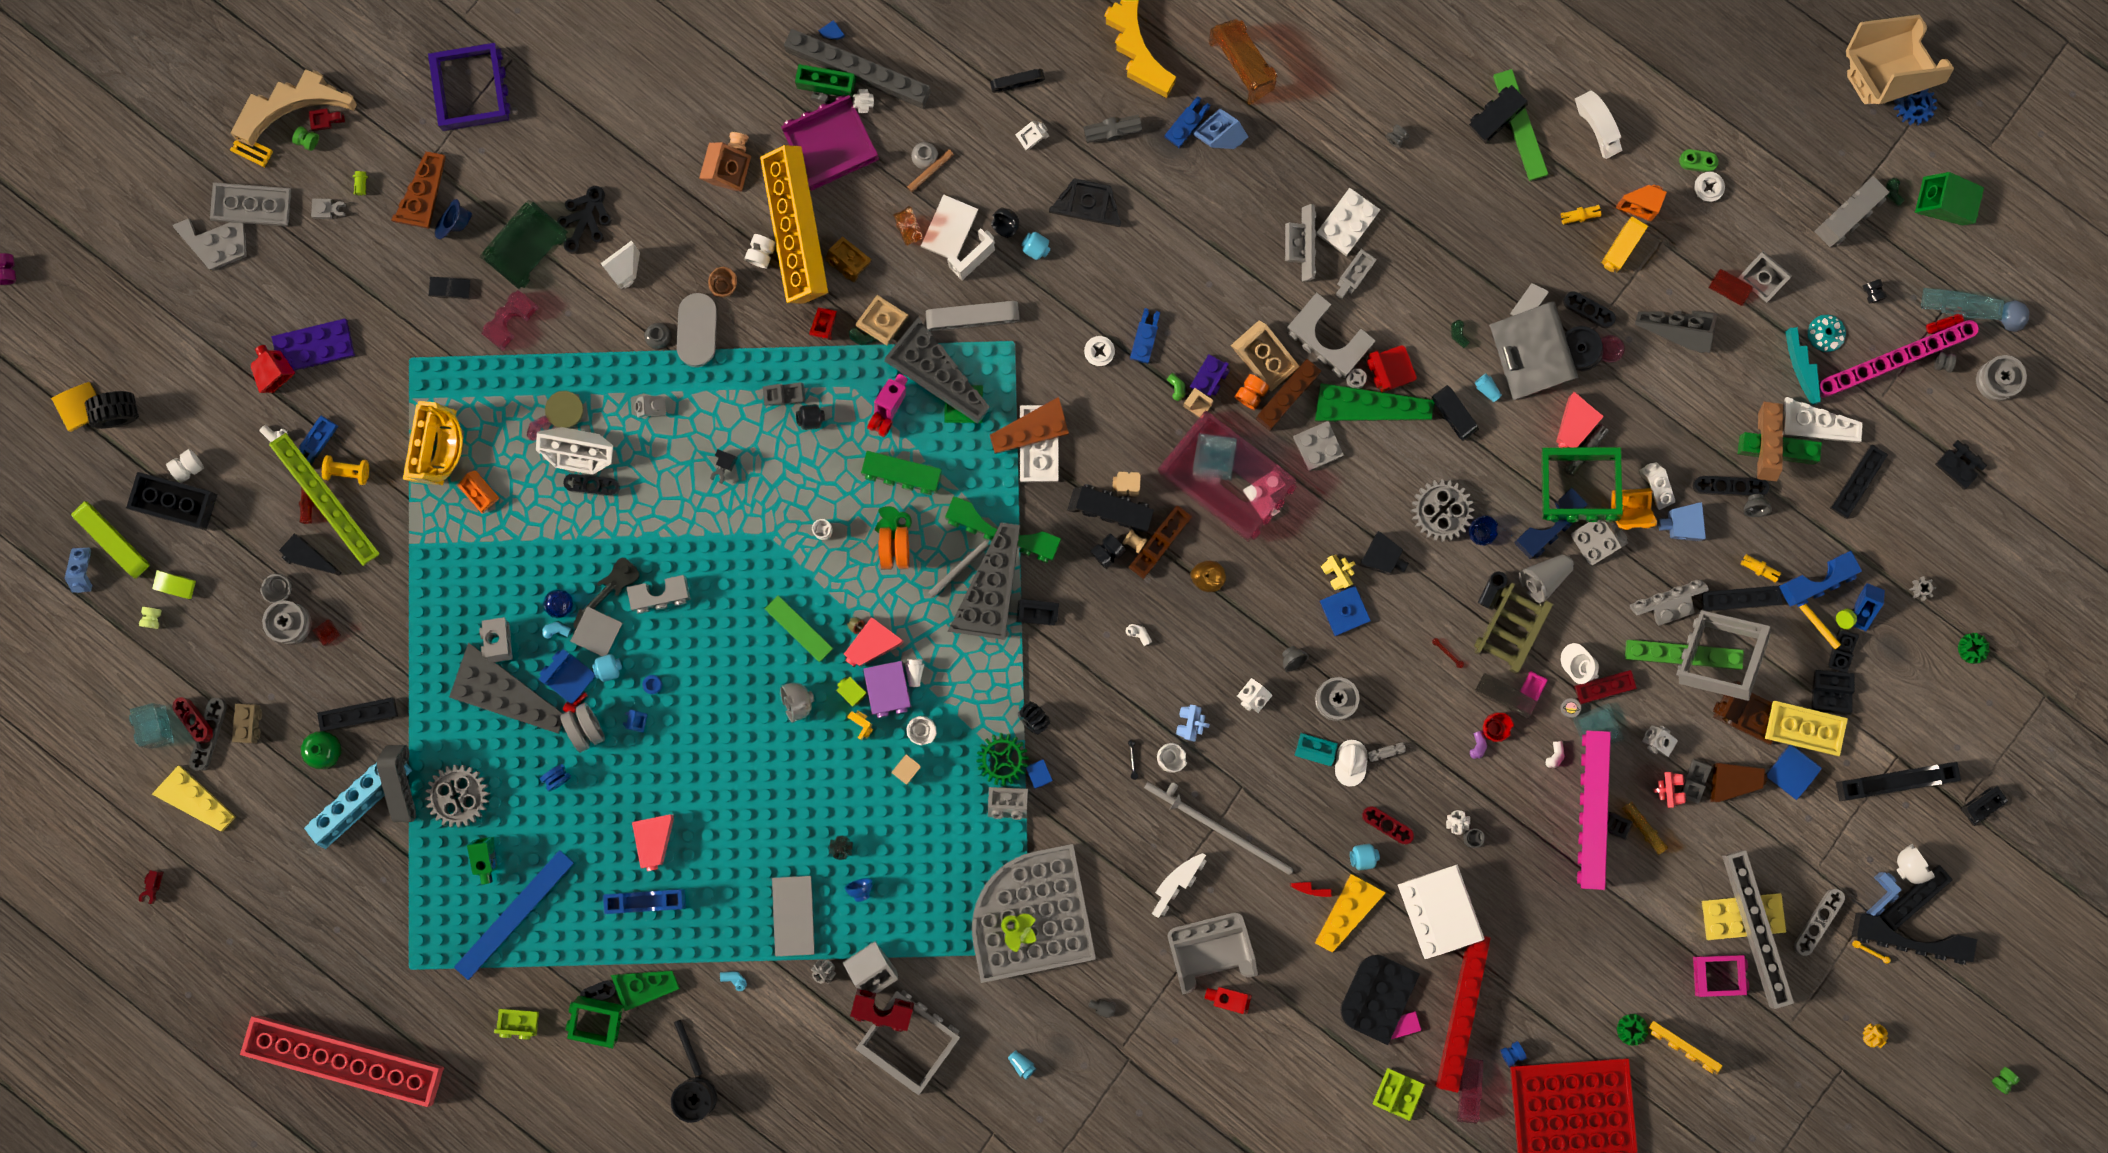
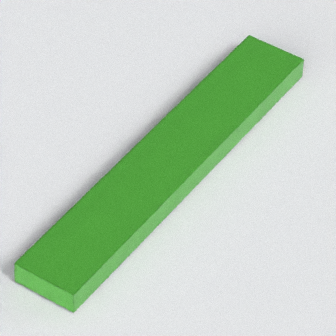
M1512 69L1494 74L1493 78L1499 93L1503 88H1509L1511 85L1520 93ZM1524 108L1509 124L1530 182L1548 176V172L1526 108Z

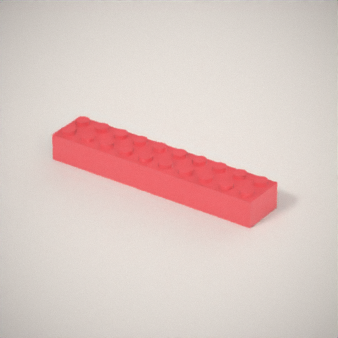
M259 1015L251 1016L240 1053L242 1056L425 1107L434 1104L444 1070L443 1066Z

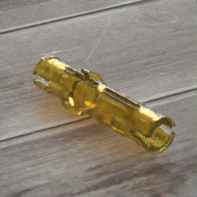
M1632 801L1622 808L1643 834L1644 840L1651 844L1658 855L1668 849V846L1658 836L1659 832L1651 827Z

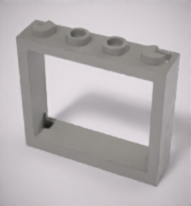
M1701 610L1699 617L1694 619L1693 633H1689L1687 640L1688 648L1683 650L1682 665H1678L1676 676H1679V684L1749 701L1770 639V626ZM1705 627L1758 639L1742 685L1689 673Z
M898 990L884 1010H889L893 1007L895 998L913 1002V1010L952 1037V1040L920 1084L866 1045L879 1026L874 1024L871 1026L856 1047V1050L914 1093L920 1095L961 1036L958 1034L960 1031L951 1024L948 1027L942 1023L944 1019L938 1014L934 1013L931 1015L927 1012L928 1007L923 1003L918 1002L916 1004L911 1000L912 996L905 990H902V992Z

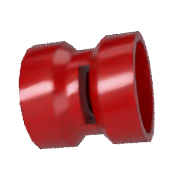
M875 412L869 421L867 429L876 431L880 436L885 437L893 421L889 418L885 419L881 414Z

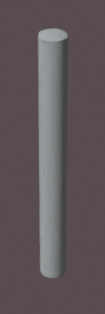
M983 541L928 593L935 597L989 547V544Z

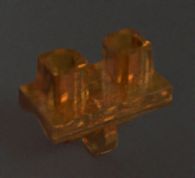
M910 206L901 212L893 214L897 223V229L900 231L905 245L908 246L923 238Z

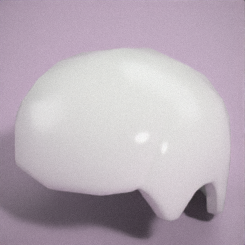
M918 716L910 720L907 726V736L913 743L922 746L933 742L937 734L936 725L933 720L926 716Z
M1165 744L1157 753L1158 764L1164 771L1170 773L1181 771L1187 764L1186 752L1178 744Z

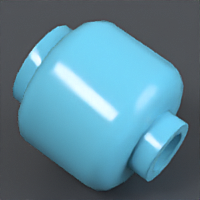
M1037 232L1028 233L1021 244L1023 252L1035 260H1039L1041 257L1045 258L1051 249L1048 247L1049 240Z
M612 654L596 658L595 664L592 665L596 679H600L602 682L618 678L619 670L622 669L620 659H615Z
M1371 844L1354 846L1350 852L1351 865L1359 871L1375 868L1377 861L1380 860L1378 849H1374Z

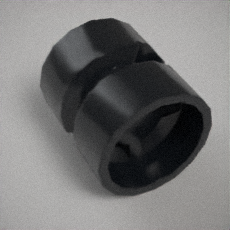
M1111 533L1102 540V545L1097 544L1090 551L1106 570L1114 563L1115 558L1119 559L1126 553V549Z

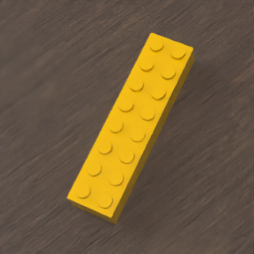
M783 145L761 156L760 159L786 302L804 304L827 294L828 288L802 147Z

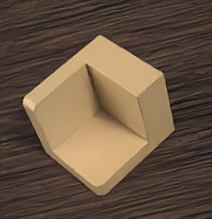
M1194 388L1183 407L1202 419L1212 406L1213 400Z
M906 754L891 773L908 785L921 766Z

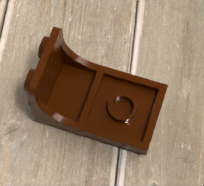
M1739 681L1731 682L1734 684L1741 685V682ZM1751 693L1749 701L1723 695L1721 701L1716 703L1713 709L1715 713L1714 719L1768 745H1771L1773 742L1772 740L1765 739L1772 702Z

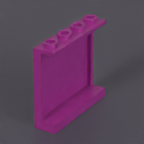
M842 95L836 98L835 102L822 104L817 110L813 112L807 111L800 118L787 120L781 126L789 145L802 147L808 184L811 191L879 160L856 109L853 108L850 95Z

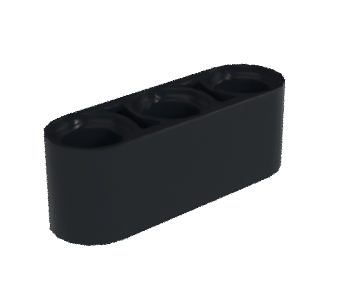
M1446 385L1431 396L1435 405L1462 441L1479 430L1476 422L1450 386Z

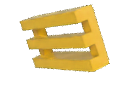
M238 140L234 141V146L230 148L231 152L264 168L273 153L271 149L257 142L253 146L267 152L266 155L242 144ZM238 147L263 158V162L237 150Z

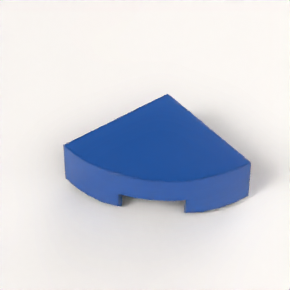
M834 20L818 30L824 38L839 40L845 37Z

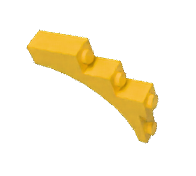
M1121 0L1120 4L1115 2L1112 7H1108L1104 16L1106 17L1107 25L1122 32L1119 33L1115 41L1117 44L1116 51L1133 59L1129 61L1126 70H1128L1127 77L1167 98L1176 82V76L1165 70L1152 57L1144 44L1137 20L1139 0Z

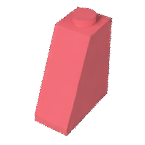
M1575 392L1569 396L1556 440L1559 448H1577L1604 417Z
M871 617L844 653L847 657L845 661L853 667L856 665L862 667L902 645L904 641Z
M673 815L632 822L641 869L646 868L647 871H653L658 869V865H663L673 825Z

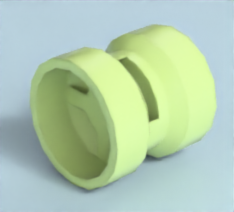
M142 607L141 613L143 617L139 622V626L159 629L157 618L161 616L162 610Z

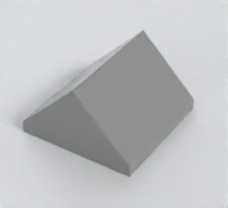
M1762 251L1742 272L1738 279L1767 303L1792 275Z

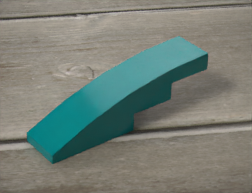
M1798 327L1789 328L1785 333L1793 369L1811 405H1816L1821 402L1817 364H1809L1808 347L1800 346Z

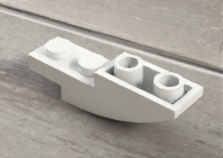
M1202 853L1187 860L1162 882L1155 892L1161 896V899L1152 912L1154 916L1158 918L1160 915L1165 916L1170 907L1167 903L1170 899L1174 900L1180 891L1177 888L1178 885L1185 889L1187 886L1191 887L1197 878L1194 876L1197 869L1201 871L1207 862L1204 859L1205 854Z

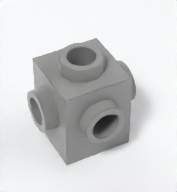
M1651 725L1645 733L1642 742L1648 746L1647 750L1655 755L1658 753L1669 757L1678 740L1670 735L1671 731L1664 726L1658 728Z

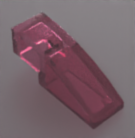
M1465 1058L1460 1082L1457 1122L1477 1124L1479 1121L1480 1100L1482 1099L1483 1060Z

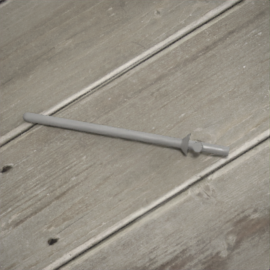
M1150 782L1146 783L1144 787L1146 790L1171 804L1169 810L1180 809L1286 874L1290 875L1293 873V869L1287 864L1183 803L1179 794L1176 798L1173 797L1178 788L1177 784L1171 783L1167 792Z

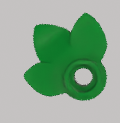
M892 506L881 507L878 512L882 519L877 523L875 531L879 533L880 528L890 527L893 532V539H895L897 527L910 528L912 524L911 516L906 512H899ZM904 518L906 520L905 524H900L899 519Z

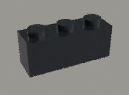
M1513 85L1509 88H1503L1495 101H1489L1484 107L1485 110L1481 114H1475L1470 120V129L1485 144L1528 106V101Z

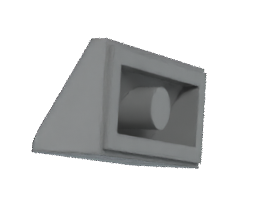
M1531 283L1510 315L1514 316L1538 307L1549 292Z

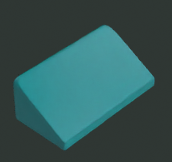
M1300 733L1295 756L1332 766L1338 743Z

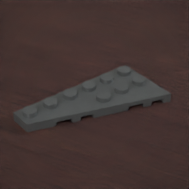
M468 643L449 698L560 734L563 725L560 718L563 714L541 698L495 662L489 663L482 656L481 651L471 643Z

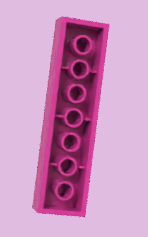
M1587 730L1586 734H1582V746H1586V753L1581 756V766H1585V773L1581 774V785H1584V793H1580V805H1584V809L1579 814V825H1583V832H1579L1578 844H1582V851L1578 852V864L1582 865L1581 871L1577 872V884H1581L1582 889L1605 890L1611 731Z

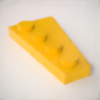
M1350 874L1315 944L1333 952L1386 892Z
M1652 1022L1649 1027L1652 1031L1651 1035L1659 1040L1665 1039L1669 1042L1668 1046L1676 1051L1680 1049L1686 1053L1685 1057L1694 1063L1698 1061L1706 1071L1711 1074L1714 1072L1718 1075L1722 1068L1721 1064L1658 1023Z

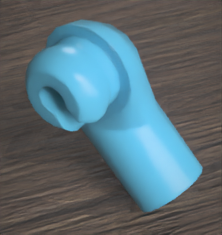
M559 622L545 625L542 634L547 639L556 633L569 637L572 628Z
M720 972L721 982L731 981L737 991H743L746 988V979L739 972Z

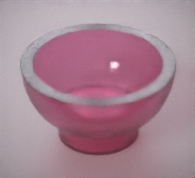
M1614 335L1603 337L1601 339L1604 348L1602 360L1609 363L1617 362L1625 352L1623 341Z

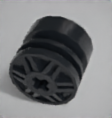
M692 1077L685 1080L673 1091L670 1099L671 1108L674 1115L680 1120L687 1123L698 1122L709 1115L716 1106L718 1098L715 1086L703 1077ZM695 1094H697V1098H700L697 1102L692 1098Z

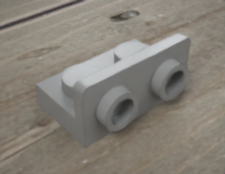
M989 787L988 817L995 819H1026L1028 789Z

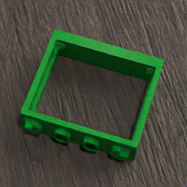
M1621 447L1542 448V520L1558 522L1559 520H1567V522H1578V520H1586L1587 522L1606 520V522L1621 520L1623 515ZM1549 461H1614L1616 509H1550Z

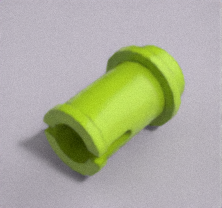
M355 171V175H353V178H355L353 194L364 196L366 195V179H368V176L364 171Z

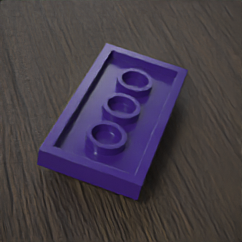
M340 319L271 336L274 350L282 352L294 371L355 356L347 319Z

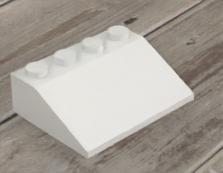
M1458 865L1398 884L1424 959L1484 940Z

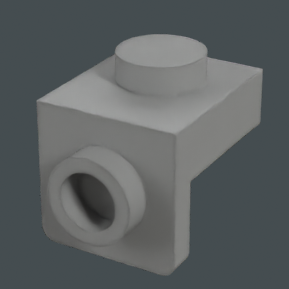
M642 396L637 398L635 402L637 417L665 416V396Z

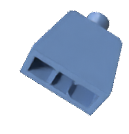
M1702 502L1668 511V519L1658 520L1659 531L1669 530L1671 539L1690 541L1706 539Z

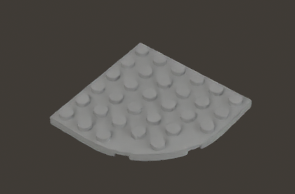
M1073 844L1019 856L998 869L983 887L976 902L972 919V939L981 983L1096 959ZM1021 914H1029L1036 919L1031 926L1036 936V942L1021 943L1018 952L1012 951L1005 943V933L1001 928V922L1009 915L1017 917ZM1012 921L1008 922L1007 927L1012 929L1014 923Z

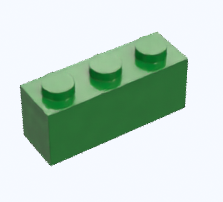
M798 64L795 79L797 89L836 96L850 95L851 98H853L856 83L853 73Z

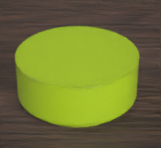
M1843 609L1836 615V622L1841 628L1850 629L1856 624L1857 616L1852 610Z

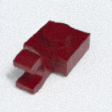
M327 108L309 111L312 131L331 129V123L345 122V116L341 112L330 113V110Z
M150 870L144 880L146 891L139 895L140 902H144L145 897L148 895L150 897L149 904L155 903L156 892L159 891L164 872Z

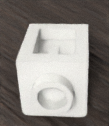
M1040 121L1030 122L1015 134L1025 150H1029L1040 140L1049 137L1047 127Z

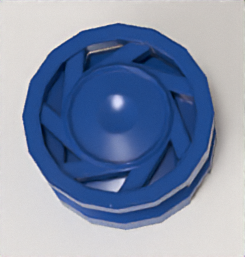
M561 764V766L558 765L545 773L540 780L547 785L546 789L550 792L566 783L571 778V775L566 773L565 766Z

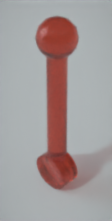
M1434 638L1432 640V644L1438 646L1456 663L1457 668L1464 666L1463 661H1458L1440 644L1439 639Z

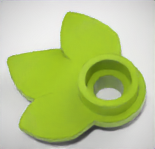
M1021 914L1017 917L1009 915L1001 922V928L1005 933V943L1012 951L1018 952L1021 943L1036 942L1035 933L1031 928L1036 919L1029 914ZM1010 921L1014 923V927L1012 929H1009L1007 927V924Z

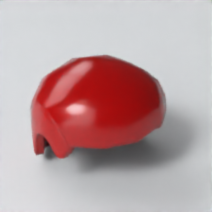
M1492 713L1484 720V735L1493 742H1502L1511 735L1514 723L1506 713Z

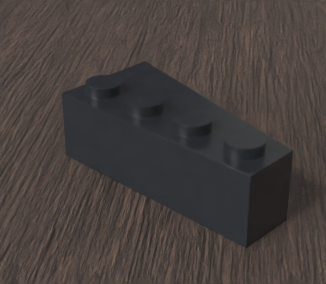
M1088 484L1073 489L1067 511L1081 510L1084 516H1100V519L1105 522L1115 523L1116 521L1122 527L1140 532L1148 531L1154 509L1149 508V504L1144 502L1136 504L1131 502V498L1125 496L1118 498L1113 496L1114 493L1106 490L1099 492L1095 490L1096 487Z

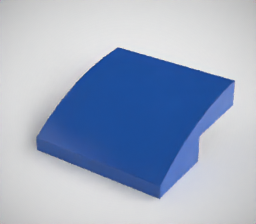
M1789 745L1766 774L1767 778L1797 800L1815 779L1822 767L1795 746Z

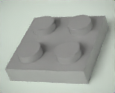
M1329 421L1293 436L1308 472L1344 456Z

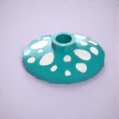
M1829 314L1816 317L1809 324L1807 331L1811 345L1822 352H1832L1840 348L1846 337V330L1842 321ZM1826 329L1831 330V335L1826 334Z

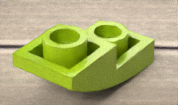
M157 570L152 589L192 599L196 581Z

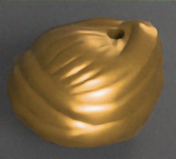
M1215 561L1201 562L1190 573L1194 585L1205 592L1218 591L1226 581L1224 568Z

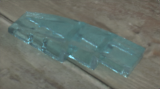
M1923 288L1921 309L1941 310L1942 313L1962 314L1963 317L2002 320L2004 301L1964 292Z

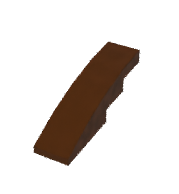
M1177 505L1130 564L1129 569L1144 579L1192 516Z

